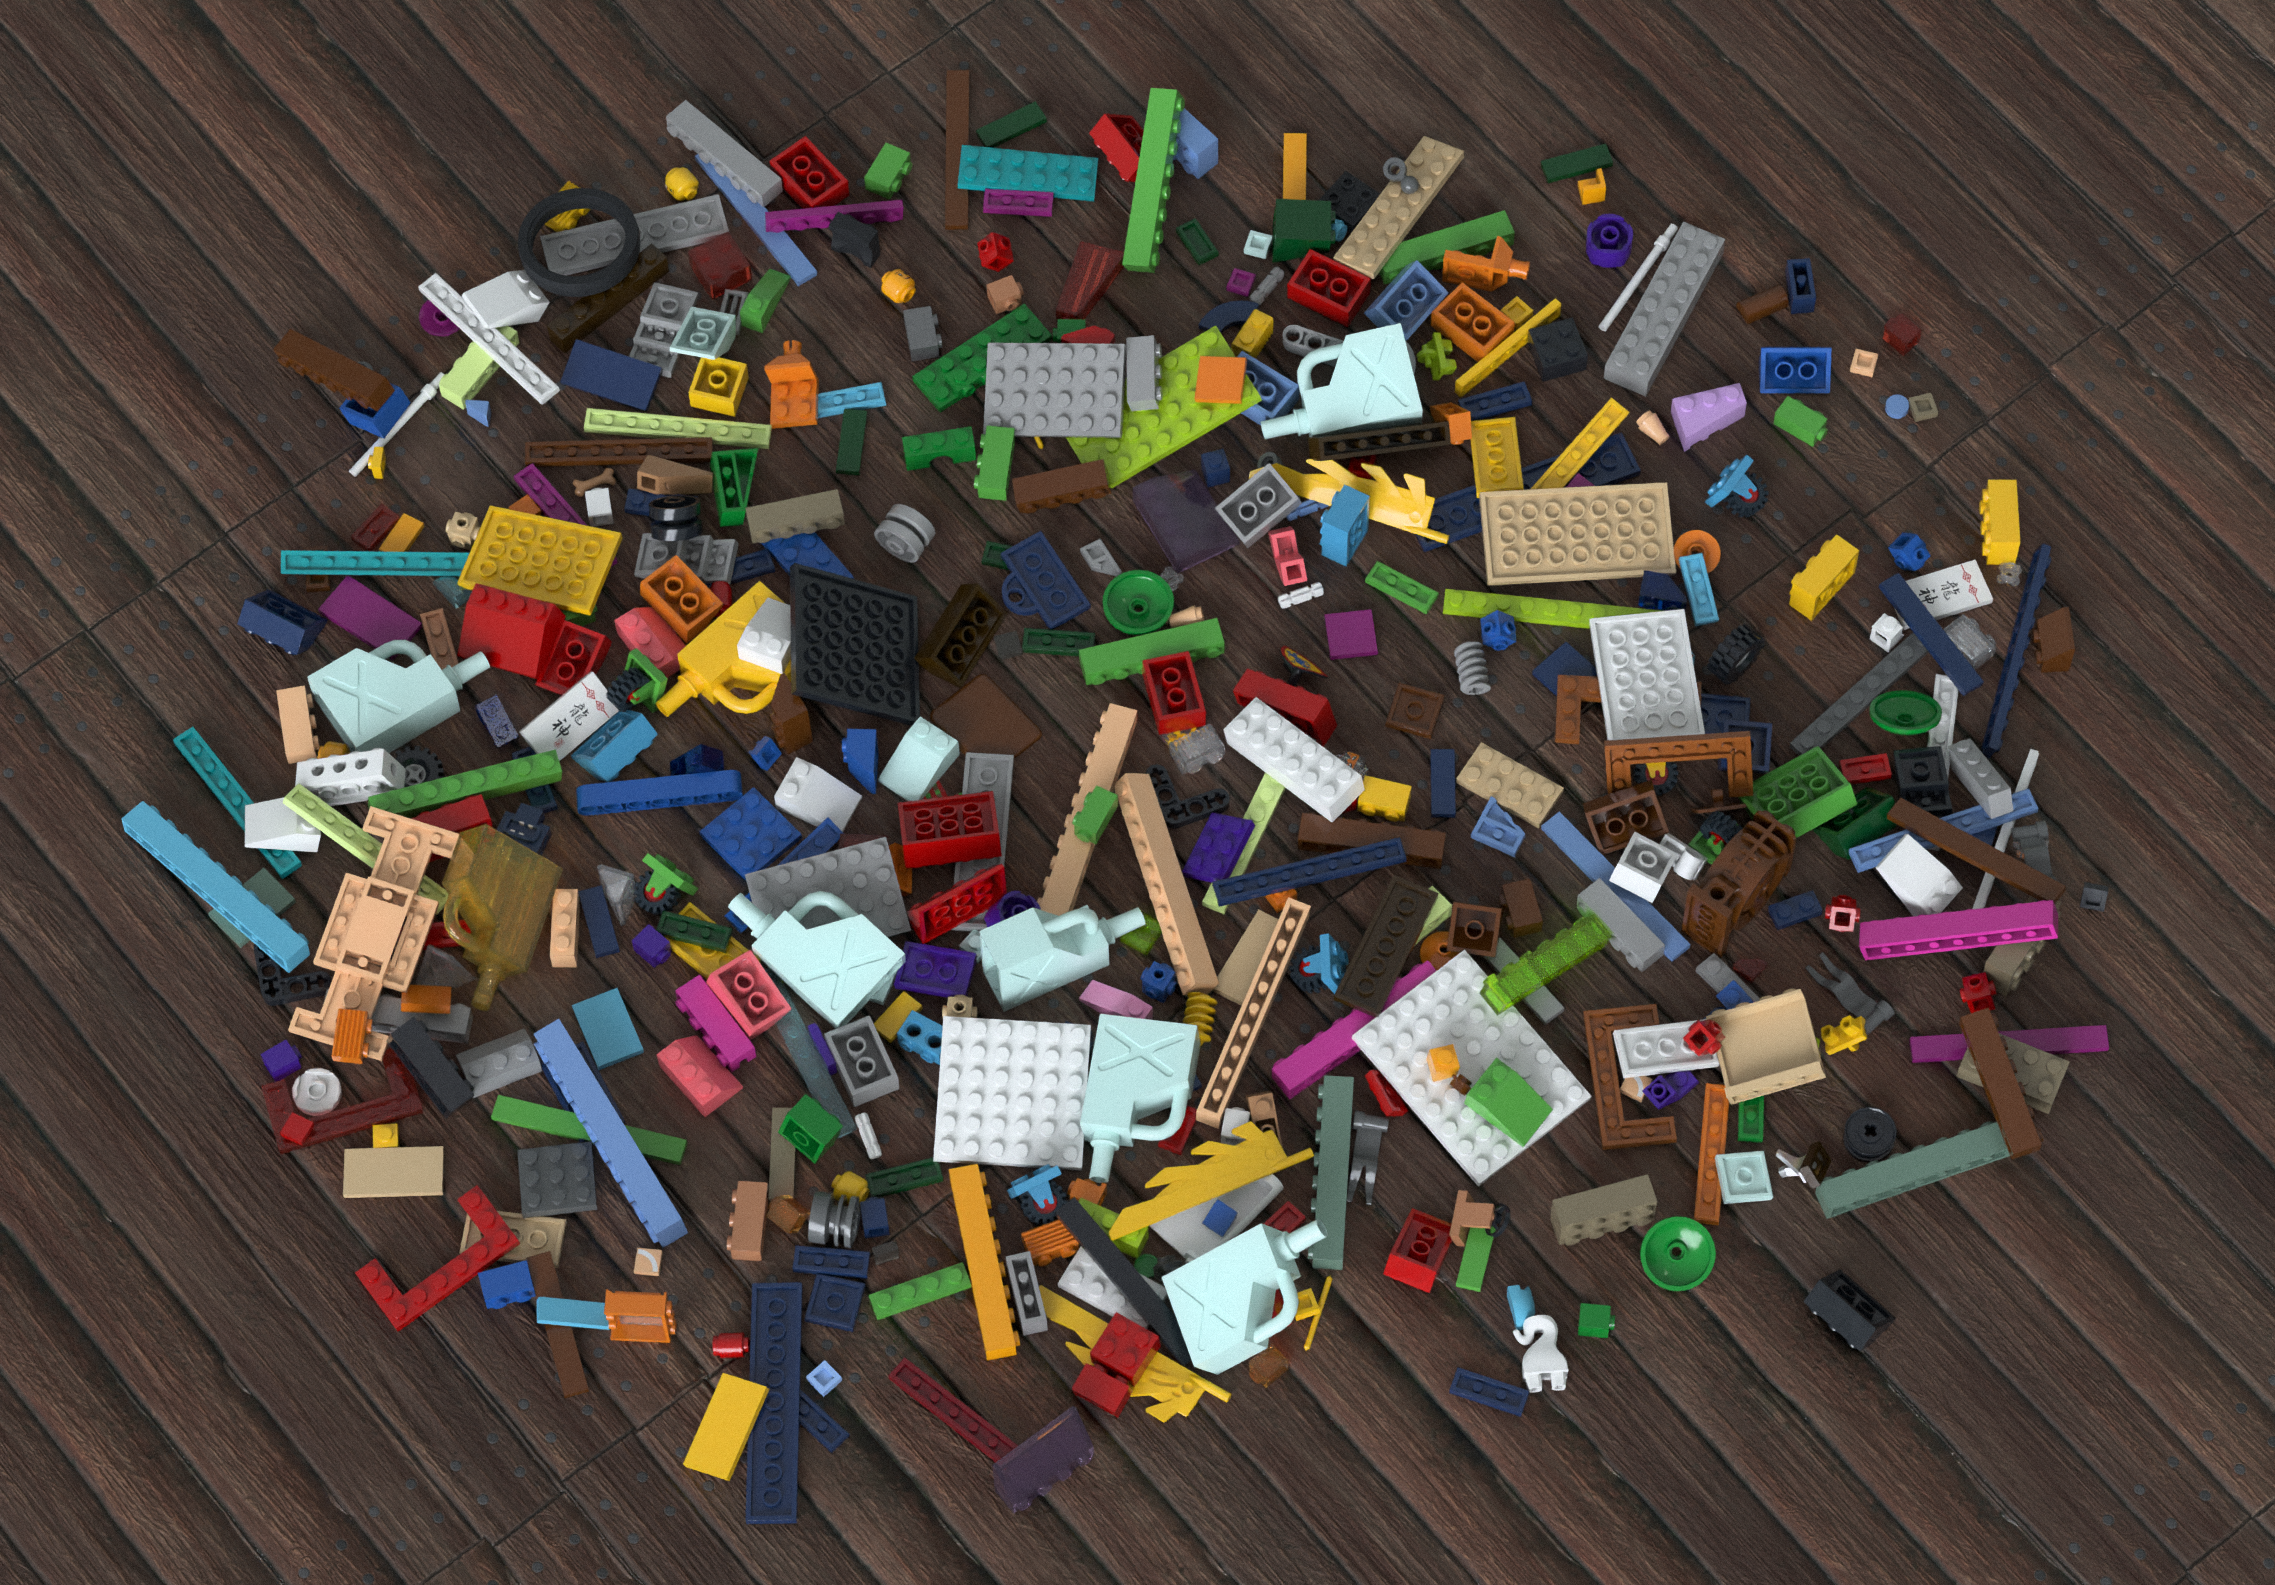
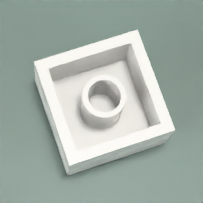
M1634 832L1609 881L1653 903L1678 854Z

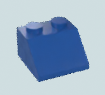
M847 729V738H842L843 762L848 763L849 772L871 794H876L879 755L876 729Z

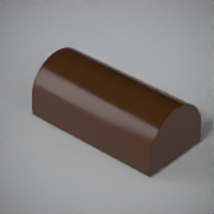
M1778 284L1737 302L1736 307L1748 325L1787 308L1789 301L1784 288Z

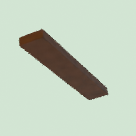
M548 1251L527 1257L526 1260L537 1299L538 1297L563 1299L551 1252ZM544 1324L564 1397L568 1398L589 1392L571 1326Z

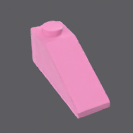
M1095 980L1091 981L1079 997V1001L1100 1014L1153 1020L1152 1006L1130 993Z

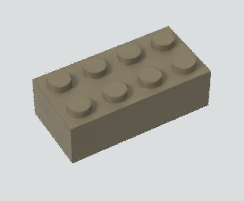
M2030 896L2026 903L2035 902V898ZM2059 900L2055 904V907L2058 912V920L2062 914V912L2059 911L2061 902ZM2046 941L2012 943L1995 947L1986 961L1983 972H1986L1989 981H1994L1997 992L2007 996L2010 990L2015 991L2022 980L2020 977L2023 971L2026 973L2029 971L2034 962V955L2041 953Z
M1999 1033L2000 1037L2004 1036L2007 1042L2008 1050L2006 1053L2008 1059H2013L2016 1065L2017 1073H2015L2017 1082H2022L2026 1096L2023 1097L2026 1105L2030 1104L2032 1108L2049 1114L2070 1061ZM1967 1047L1956 1077L1983 1087Z
M1647 1174L1552 1200L1550 1220L1558 1244L1574 1245L1581 1239L1589 1237L1590 1239H1596L1607 1232L1614 1231L1618 1233L1633 1225L1645 1226L1651 1223L1655 1218L1657 1199Z

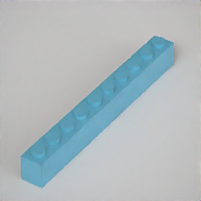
M142 801L121 818L127 834L288 973L310 955L309 941L302 933L297 934L293 931L292 926L286 919L278 918L272 907L268 904L264 906L259 901L258 896L252 890L247 891L236 876L231 877L228 875L221 863L218 861L216 863L213 862L209 854L201 847L198 849L187 834L184 833L182 835L177 831L175 824L169 819L165 820L162 818L156 807L153 805L148 806Z

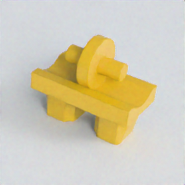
M1849 1015L1842 1018L1840 1025L1835 1028L1831 1025L1822 1027L1821 1038L1825 1042L1826 1052L1832 1055L1845 1048H1849L1852 1052L1858 1050L1859 1042L1867 1039L1864 1028L1865 1019L1862 1016L1854 1019Z

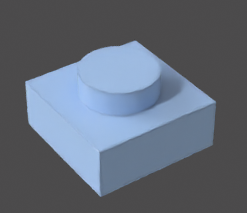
M825 1360L806 1376L807 1381L823 1397L842 1381V1377Z

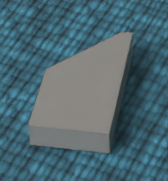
M1101 538L1080 548L1081 555L1092 571L1113 576L1122 574L1121 569Z

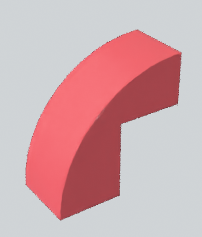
M1289 526L1268 531L1275 563L1284 586L1307 581L1304 560L1298 553L1294 529Z

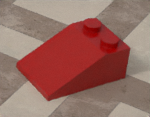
M564 620L535 685L563 695L589 672L597 674L606 658L612 641L603 634Z
M1412 1208L1390 1252L1383 1275L1430 1293L1452 1243V1239L1449 1236L1451 1223Z

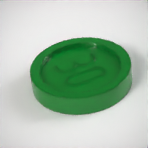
M1143 1254L1136 1259L1134 1268L1138 1273L1150 1279L1159 1272V1261L1151 1254Z

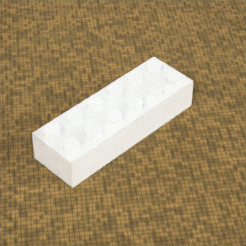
M1257 697L1223 729L1228 745L1331 822L1365 790L1362 776Z

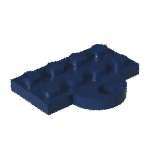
M1042 531L1001 553L1002 560L1011 572L1003 582L1002 599L1005 606L1013 613L1023 616L1039 613L1047 627L1053 630L1091 608V604ZM1013 593H1018L1022 596V599L1019 602H1012L1009 596Z

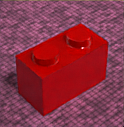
M1086 1363L1072 1387L1073 1393L1118 1418L1133 1393L1130 1386H1128L1130 1382L1119 1375L1113 1378L1106 1374L1108 1372L1107 1369L1096 1363L1094 1366Z

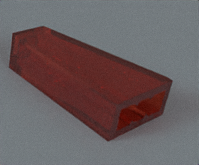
M1080 241L1056 307V322H1058V319H1085L1123 270L1124 252Z

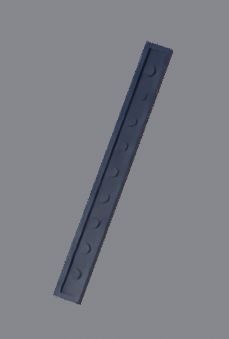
M2042 544L2033 552L1981 747V752L1987 759L1995 752L1998 753L2003 744L2001 735L2008 725L2006 716L2014 702V698H2011L2012 693L2019 683L2018 671L2021 670L2025 658L2022 657L2023 652L2030 642L2028 633L2036 619L2033 614L2041 601V597L2038 595L2046 582L2044 573L2052 559L2049 556L2051 546Z

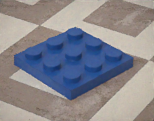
M754 787L699 831L700 836L745 881V874L766 869L802 839V834Z

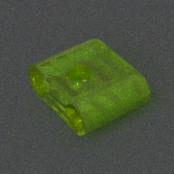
M1141 911L1145 925L1122 935L1120 942L1147 955L1162 931L1156 918Z

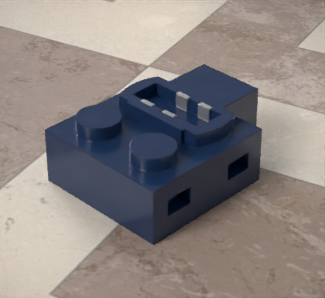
M524 803L520 804L516 814L505 811L486 850L488 860L532 875L552 835L550 826L543 824L545 820L544 811Z

